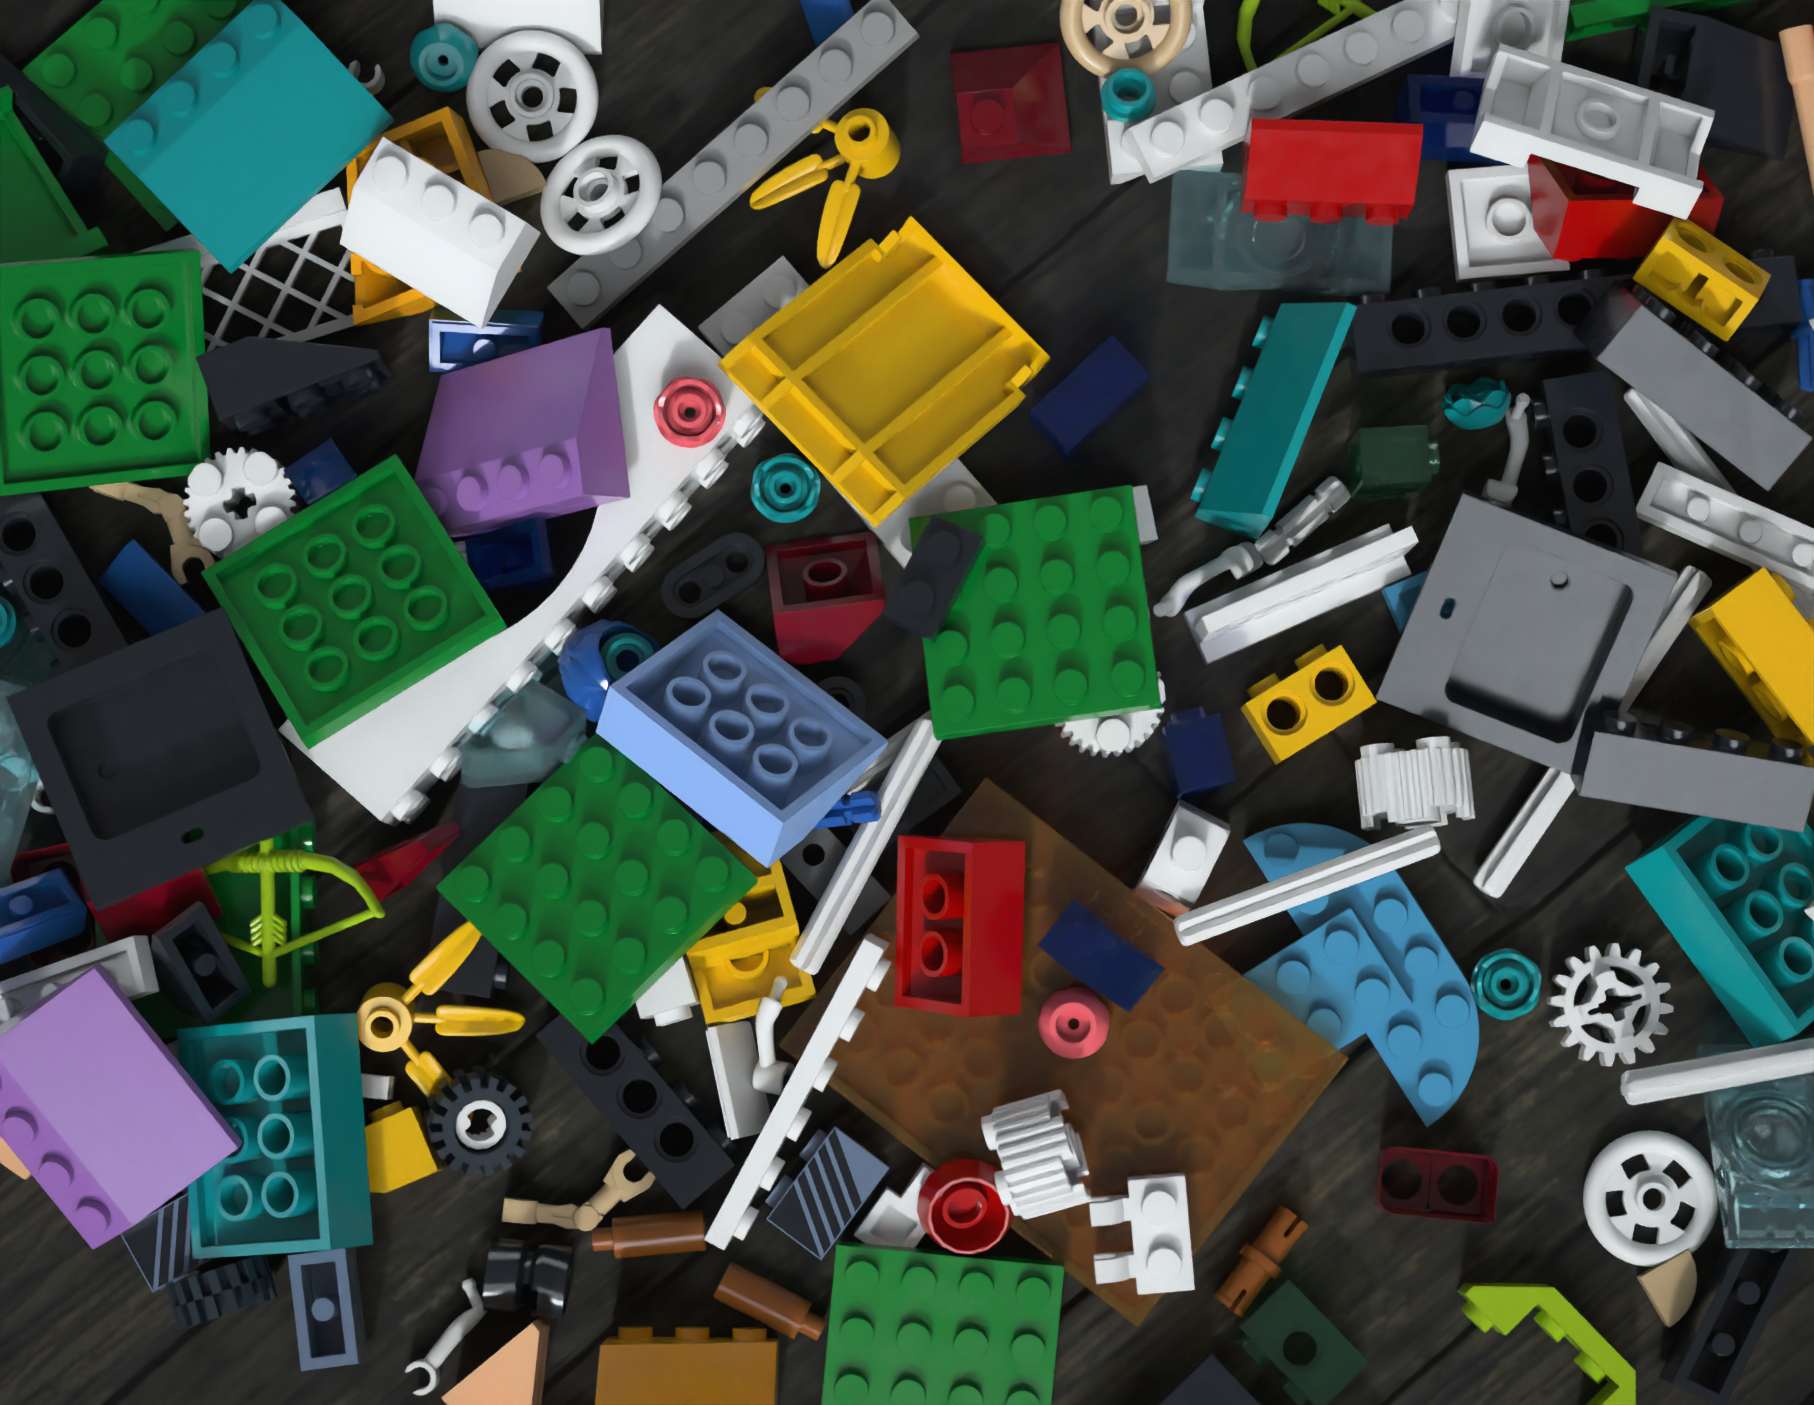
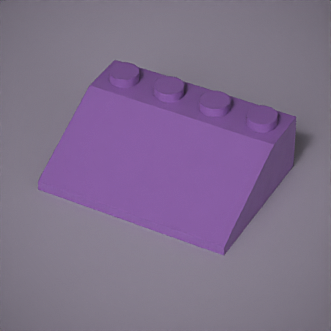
M599 328L441 375L414 482L451 539H470L631 498L610 328Z
M100 963L92 966L0 1025V1136L93 1250L137 1224L238 1149L243 1143Z

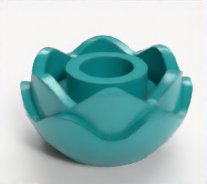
M439 23L419 32L414 38L410 50V64L417 79L426 87L439 92H454L465 87L478 59V47L474 39L450 23ZM445 55L449 62L446 64L441 63L439 56Z
M1487 376L1476 379L1469 386L1462 383L1451 385L1447 394H1443L1444 398L1441 400V405L1445 416L1459 428L1465 430L1481 429L1495 425L1503 419L1510 406L1511 393H1509L1508 388L1505 386L1504 380L1496 382Z
M783 453L762 461L755 469L751 486V498L755 507L768 519L778 523H792L809 515L818 503L820 494L819 475L800 456L793 453ZM788 484L791 487V491L788 494H783L780 491L782 485Z
M1510 948L1499 949L1485 955L1476 964L1471 977V990L1476 1004L1488 1015L1500 1020H1512L1530 1012L1539 1001L1540 970L1533 961L1519 951ZM1503 979H1507L1510 982V987L1507 990L1502 989L1500 986Z

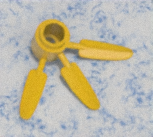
M762 87L757 90L754 95L755 102L772 87ZM859 108L852 110L839 123L827 118L812 133H819L823 128L835 133V144L840 154L823 161L819 154H811L798 160L764 181L751 194L749 200L750 207L754 210L769 207L824 182L828 178L829 170L847 162L849 169L845 181L836 180L831 184L821 218L817 240V259L820 266L824 269L831 268L835 263L848 232L861 193L860 186L855 184L857 175L868 179L883 177L895 168L900 158L901 147L898 138L885 118L873 109Z
M466 921L448 935L411 971L409 978L414 984L408 990L395 983L377 984L365 993L357 1011L359 1040L366 1047L379 1052L393 1051L401 1047L411 1059L405 1067L407 1074L427 1098L430 1093L435 1095L439 1093L440 1088L437 1083L445 1078L449 1083L452 1079L430 1052L424 1051L419 1053L408 1038L414 1022L434 1023L436 1032L445 1036H489L518 1031L524 1026L526 1021L524 1015L518 1011L480 1006L443 1004L437 1007L436 1013L417 1012L414 998L421 991L426 995H433L459 968L480 939L482 934L469 921ZM380 1016L387 1017V1018H389L392 1022L382 1021V1020H380L378 1017H380ZM473 1111L467 1116L470 1121L473 1118Z

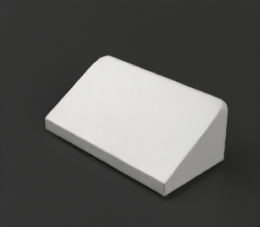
M739 1021L709 1027L708 1031L705 1032L727 1137L733 1140L759 1134L770 1116L766 1092L758 1091L753 1087V1072L759 1058L752 1025L749 1021Z

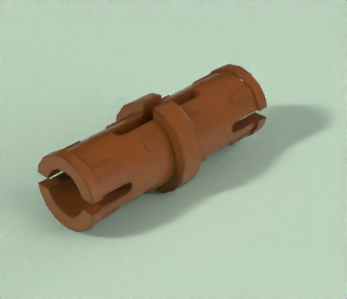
M1282 1205L1276 1208L1277 1211L1252 1245L1245 1243L1239 1251L1243 1257L1218 1291H1215L1212 1295L1215 1300L1225 1304V1308L1240 1318L1245 1315L1244 1312L1271 1277L1276 1280L1282 1272V1269L1279 1267L1280 1263L1302 1233L1309 1228L1302 1219H1296L1297 1215Z

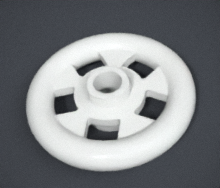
M518 31L496 40L478 57L467 82V111L474 129L483 142L491 149H501L509 153L522 155L532 163H544L558 159L578 146L593 126L598 110V85L590 63L583 53L571 42L546 31ZM538 53L551 56L560 62L554 77H551L542 70L533 69ZM509 59L520 69V72L516 73L509 80L506 87H502L493 78V75ZM532 87L540 89L543 93L542 103L534 108L527 107L523 103L524 92ZM559 89H576L577 100L574 113L557 111L560 105ZM502 100L505 101L508 111L515 118L514 122L504 128L497 124L490 111V107ZM549 120L553 137L541 141H530L527 125H539Z
M623 135L596 137L570 150L553 168L547 178V186L542 191L540 214L544 229L556 245L577 255L604 254L627 244L650 221L660 199L662 175L654 154L643 143ZM618 157L616 168L611 170L599 167L600 159ZM639 174V190L628 194V186L625 180ZM574 177H577L578 179L573 189L574 197L564 196ZM622 209L625 216L616 224L606 229L603 224L604 221L611 219ZM577 212L588 220L579 232L573 230L567 224Z
M1652 1130L1638 1131L1614 1140L1595 1158L1585 1179L1583 1205L1592 1233L1611 1254L1634 1265L1656 1267L1688 1249L1692 1254L1706 1240L1717 1217L1718 1188L1709 1164L1690 1143L1670 1133ZM1643 1154L1649 1169L1638 1172L1628 1179L1621 1164L1633 1156ZM1673 1160L1678 1162L1690 1176L1680 1188L1677 1187L1668 1175L1663 1173V1170ZM1651 1188L1657 1189L1661 1194V1203L1653 1210L1646 1208L1643 1203L1644 1193ZM1622 1190V1203L1626 1213L1610 1217L1606 1207V1192ZM1681 1201L1695 1208L1692 1219L1684 1230L1672 1225L1670 1222L1676 1215ZM1637 1223L1646 1227H1657L1656 1244H1644L1632 1240L1634 1225Z

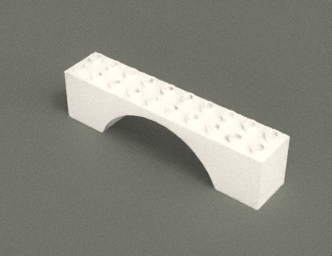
M660 304L657 305L613 355L631 498L598 506L593 526L584 548L572 569L556 590L538 608L515 625L489 638L308 750L289 719L278 729L279 732L380 821L397 827L401 821L409 825L425 810L431 801L425 795L439 778L444 782H448L463 767V763H466L468 760L463 751L477 736L482 740L487 739L498 728L506 716L500 711L514 694L523 698L536 685L543 675L538 669L551 652L560 656L563 644L572 638L577 630L575 625L589 610L594 614L599 613L616 594L617 588L613 586V583L623 571L628 568L633 573L648 559L655 548L650 542L663 526L671 531L686 516L692 507L687 500L700 485L708 489L721 477L729 465L724 459L735 445L739 443L743 448L746 447L764 427L766 422L761 419L764 413L717 366L722 358ZM684 376L710 381L719 390L726 408L725 422L720 432L712 441L697 448L680 447L670 443L661 435L654 419L653 407L656 398L670 381L678 377ZM688 408L685 411V416L692 418L696 412L694 409Z

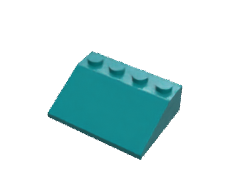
M254 0L103 142L222 266L232 274L395 120L281 0Z
M1347 302L1281 303L1275 318L1267 315L1263 316L1252 346L1261 349L1254 369L1243 366L1231 397L1241 400L1233 420L1226 417L1222 418L1211 448L1220 451L1214 469L1210 471L1202 468L1190 499L1199 502L1194 517L1255 542L1258 540L1273 518L1357 306Z
M1693 815L1624 867L1754 1048L1780 1043L1797 1035L1814 1021V921L1804 912L1806 907L1814 900V832L1807 822L1804 832Z
M357 1013L309 1015L177 1029L179 1063L243 1142L238 1149L188 1185L193 1259L323 1251L372 1245L373 1232Z

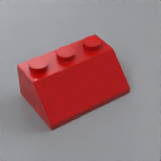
M1252 118L1241 147L1240 213H1253V219L1263 222L1284 221L1287 219V214L1309 215V221L1319 224L1339 223L1343 221V216L1365 217V223L1375 226L1398 224L1399 218L1407 219L1414 206L1423 140V124Z
M1530 154L1527 160L1533 228L1553 259L1576 262L1582 258H1612L1626 261L1633 257H1645L1674 217L1632 203L1635 189L1633 185L1534 154ZM1699 164L1697 180L1704 182L1703 189L1687 219L1713 236L1724 197Z
M898 835L894 1006L962 1017L1021 1014L1025 841L984 837Z

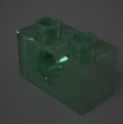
M1428 425L1359 428L1346 446L1348 487L1351 495L1349 501L1416 498L1431 482V474L1439 473L1437 440H1429Z
M1284 1276L1235 1323L1244 1333L1237 1341L1240 1346L1260 1366L1269 1359L1285 1375L1277 1384L1297 1405H1305L1308 1401L1313 1405H1327L1369 1364L1368 1360ZM1302 1331L1308 1333L1312 1341V1350L1309 1356L1300 1362L1288 1361L1283 1354L1285 1339L1293 1332Z

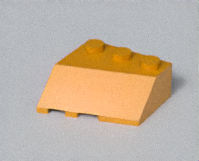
M448 106L380 134L346 166L348 207L353 186L382 137L495 203L464 119ZM354 252L350 254L351 275L354 276L355 305H353L354 326L358 327L414 315L441 305Z
M621 1326L618 1327V1336H609L600 1345L595 1405H778L779 1338H767V1328L735 1327L732 1328V1337H710L709 1327L688 1326L676 1327L675 1337H652L653 1327Z

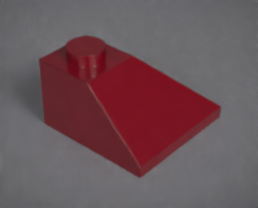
M1059 42L950 54L961 164L1071 152Z
M873 531L765 546L779 657L788 664L809 665L819 661L837 659L882 613L886 605V597L877 539Z

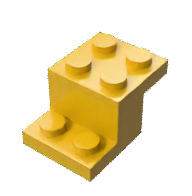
M720 830L711 832L726 849L754 874L758 883L686 952L707 1028L756 1015L761 999L769 997L773 981L777 976H783L788 980V985L779 1000L783 1007L817 998L811 974L796 968L790 962V955L800 938V932L780 858L766 868Z

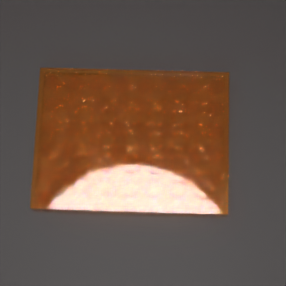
M987 776L941 836L984 837L1025 841L1021 1014L962 1017L894 1006L896 893L778 1046L796 1060H800L861 943L869 933H872L890 943L883 957L892 963L877 991L874 992L866 987L856 1007L864 1011L865 1014L850 1042L839 1038L830 1057L839 1063L828 1085L935 1169H938L945 1163L959 1159L983 1160L1000 1170H1004L997 1150L990 1151L982 1130L981 1117L991 1115L993 1113L992 1109L995 1107L1060 1089L1065 1094L1069 1109L1060 1111L1064 1123H1071L1074 1132L1079 1133L1083 1143L1086 1161L1089 1166V1175L1079 1177L1080 1183L1083 1182L1085 1187L1090 1189L1091 1196L1128 1194L1127 1177L1184 1172L1193 1257L1347 1062L1348 1056L1203 943L1197 942L1189 946H1183L1177 937L1171 918ZM1072 987H1083L1092 991L1107 1007L1110 1015V1026L1104 1044L1095 1053L1078 1059L1064 1058L1055 1054L1043 1042L1038 1029V1019L1044 1001L1052 993ZM1072 1018L1068 1021V1025L1070 1028L1076 1029L1079 1027V1021ZM1089 1202L1026 1220L1021 1215L1014 1217V1221L1010 1226L1014 1231L1051 1260L1064 1262L1065 1271L1137 1327L1164 1294L1138 1295L1136 1278L1096 1284L1093 1253L1133 1251L1131 1221L1091 1227Z

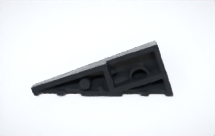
M0 53V88L7 85L10 86L13 91L12 110L75 208L93 193L109 151Z

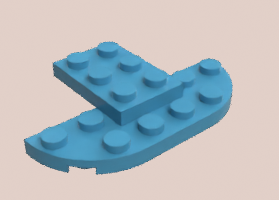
M1307 822L1270 827L1243 840L1269 882L1372 845L1349 831ZM1395 869L1287 909L1302 932L1303 937L1207 997L1264 1088L1270 1093L1366 1033L1425 1126H1430L1451 1108L1468 1083L1477 1058L1479 1017L1468 980L1407 884Z

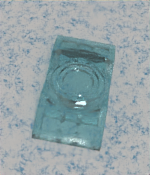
M1179 170L1172 174L1166 282L1221 290H1286L1319 296H1365L1377 293H1390L1393 225L1375 226L1365 223V217L1343 216V221L1339 223L1319 224L1309 221V215L1287 214V219L1284 221H1257L1253 219V213H1240V173Z
M1698 1045L1696 1053L1697 1058L1754 1047L1752 1045ZM1814 1072L1703 1092L1726 1248H1814Z

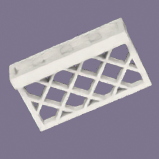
M340 187L316 194L255 251L256 254L250 266L245 263L239 266V268L246 271V274L232 301L204 287L214 265L220 264V262L192 234L137 251L149 252L186 248L200 251L202 293L229 306L215 335L213 336L204 331V338L211 341L206 353L217 349L218 345L222 347L229 344L221 339L235 311L264 324L258 336L260 338H267L272 328L285 335L276 338L278 340L307 342L354 327L353 314L346 316L327 306L341 277L354 282V276L345 271L350 261V254H353V251L347 248L338 267L310 253L321 231L340 225L342 229L344 227L348 211V200L345 191ZM309 235L303 249L289 243V241ZM282 245L300 254L285 284L257 270L267 248ZM306 259L335 272L321 302L292 288ZM253 276L282 289L267 319L239 305ZM288 294L317 307L307 329L293 333L274 323ZM324 311L338 318L318 325Z
M1388 523L1188 610L1183 615L1204 663L1207 665L1409 577L1411 572L1404 555L1419 541L1412 526L1393 534Z

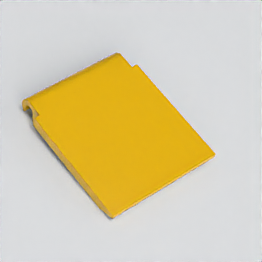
M910 216L898 233L893 229L880 245L872 238L863 243L746 336L719 361L717 366L876 528L1018 407L1026 396L1021 389L1047 365L1051 357Z

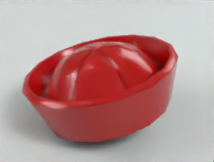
M959 1159L943 1164L928 1176L919 1191L917 1213L922 1229L934 1243L954 1253L972 1255L988 1250L1005 1236L1014 1221L1015 1215L1010 1205L1004 1206L997 1191L994 1173L1001 1171L1000 1169L983 1160Z

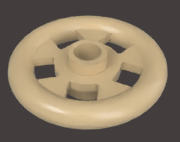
M1061 0L1059 18L1062 36L1068 50L1079 64L1097 76L1108 79L1120 69L1134 68L1142 71L1149 77L1168 66L1182 50L1191 29L1192 1L1168 0L1170 5V22L1153 24L1154 9L1151 3L1153 0H1101L1098 10H1094L1086 5L1084 0ZM1123 4H1130L1135 8V16L1128 23H1120L1115 18L1116 10ZM1096 24H1100L1104 33L1112 39V42L1101 51L1096 49L1086 36V33ZM1147 35L1153 50L1143 56L1130 59L1125 44L1137 41Z

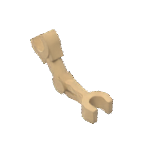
M133 482L89 486L96 493L119 501L127 500L144 506L154 514H162L174 545L170 546L172 575L182 587L190 584L185 574V566L190 560H202L205 569L217 563L210 551L203 547L193 536L194 532L187 525L190 523V520L184 516L187 506L183 504V499L177 494H169L160 488H148Z
M631 1149L620 1153L603 1179L605 1184L581 1206L573 1203L563 1205L543 1204L537 1200L505 1197L502 1221L521 1224L549 1223L565 1229L590 1231L597 1226L602 1218L620 1200L625 1202L650 1188L655 1176L649 1170L639 1181L628 1180L624 1176L623 1169L626 1163L636 1155Z

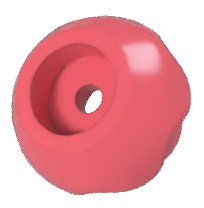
M683 376L670 381L656 398L653 415L659 432L666 440L680 447L697 448L712 441L720 432L725 422L726 408L719 390L710 381ZM688 408H692L696 413L694 417L687 418L685 411Z
M1072 987L1052 993L1044 1001L1038 1019V1029L1043 1042L1055 1054L1069 1059L1086 1057L1099 1050L1106 1040L1110 1026V1015L1107 1007L1092 991L1083 987ZM1072 1018L1079 1021V1027L1076 1029H1072L1068 1025V1021Z

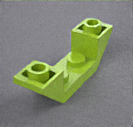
M1465 1282L1457 1290L1468 1301L1461 1310L1484 1333L1493 1327L1497 1332L1506 1336L1536 1307L1539 1312L1533 1319L1557 1343L1565 1337L1580 1352L1573 1360L1594 1382L1599 1384L1604 1378L1608 1381L1586 1405H1636V1371L1555 1287L1547 1284Z

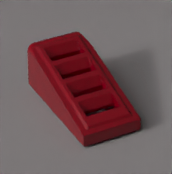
M456 821L448 824L444 823L377 851L352 865L351 868L359 872L378 901L382 902L405 889L460 835L459 832L462 829Z

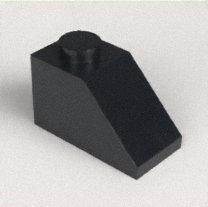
M196 901L152 935L151 955L156 977L177 1010L209 1026L252 992L251 987L202 902Z

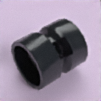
M494 1236L491 1241L485 1271L483 1310L515 1314L524 1306L528 1308L531 1316L563 1320L566 1314L571 1287L574 1246L542 1242L536 1250H530L526 1240Z

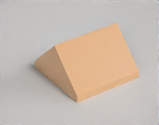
M539 1317L441 1397L447 1405H541L550 1330L549 1321L546 1318Z

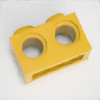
M1674 216L1646 254L1632 279L1727 342L1760 299L1771 274L1689 219L1685 220Z
M1321 644L1294 661L1299 671L1280 682L1277 675L1273 673L1246 690L1251 700L1240 709L1275 765L1377 703L1342 645L1327 652L1324 645ZM1324 671L1333 672L1341 679L1343 693L1340 699L1326 700L1317 693L1315 678L1318 673ZM1277 700L1285 701L1294 708L1296 721L1291 729L1280 730L1271 725L1267 718V708L1271 702Z

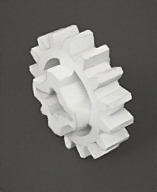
M1618 943L1608 944L1604 957H1601L1595 945L1584 948L1586 962L1582 963L1581 960L1574 956L1568 957L1565 963L1571 974L1569 976L1553 975L1551 979L1562 990L1560 995L1547 997L1546 999L1547 1004L1560 1008V1015L1551 1019L1549 1024L1551 1027L1565 1026L1568 1032L1564 1035L1560 1044L1563 1047H1570L1576 1043L1581 1044L1578 1059L1582 1061H1589L1595 1052H1599L1601 1066H1612L1615 1053L1619 1054L1624 1064L1635 1063L1634 1048L1637 1047L1645 1053H1652L1655 1047L1649 1036L1652 1033L1658 1035H1667L1669 1029L1660 1023L1658 1019L1660 1014L1671 1013L1674 1010V1006L1660 1002V994L1667 992L1671 988L1670 983L1654 982L1652 977L1660 966L1654 962L1641 967L1638 964L1641 958V951L1638 949H1631L1622 958ZM1610 967L1624 970L1633 976L1639 984L1628 986L1618 981ZM1587 975L1585 978L1588 986L1581 1003L1574 1005L1577 987ZM1605 991L1608 996H1631L1630 1000L1621 1002V1006L1613 1010L1614 1017L1611 1014H1601L1600 1012L1588 1013L1589 1010L1597 1008L1598 1004L1606 1000ZM1646 1005L1643 1021L1635 1031L1632 1021L1639 1007ZM1591 1023L1603 1029L1605 1038H1609L1610 1043H1604L1592 1038L1581 1026Z

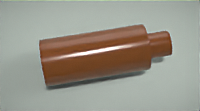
M704 1210L612 1217V1227L592 1229L593 1251L614 1250L616 1259L707 1250V1241L704 1240L706 1236Z
M733 1261L730 1262L713 1296L714 1299L792 1339L795 1338L799 1331L817 1341L827 1322L826 1319L808 1311L812 1304L811 1301Z

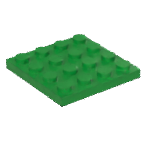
M102 0L21 70L31 82L109 151L105 160L106 166L170 237L184 225L150 192L103 141L254 0Z
M186 248L0 263V496L186 476L191 474L196 465L205 463L206 458L211 459L207 386L195 358L205 353L199 250Z
M397 454L389 457L201 572L221 607L226 609L234 629L308 750L507 628L497 609Z
M1132 485L934 514L983 537L986 542L935 643L922 637L933 733L937 741L1162 709ZM932 515L908 518L912 553Z
M595 733L436 886V889L593 1044L758 881L748 868L649 774L599 734Z
M837 1241L821 1405H1051L1064 1262L984 1254L971 1255L954 1253L952 1251Z

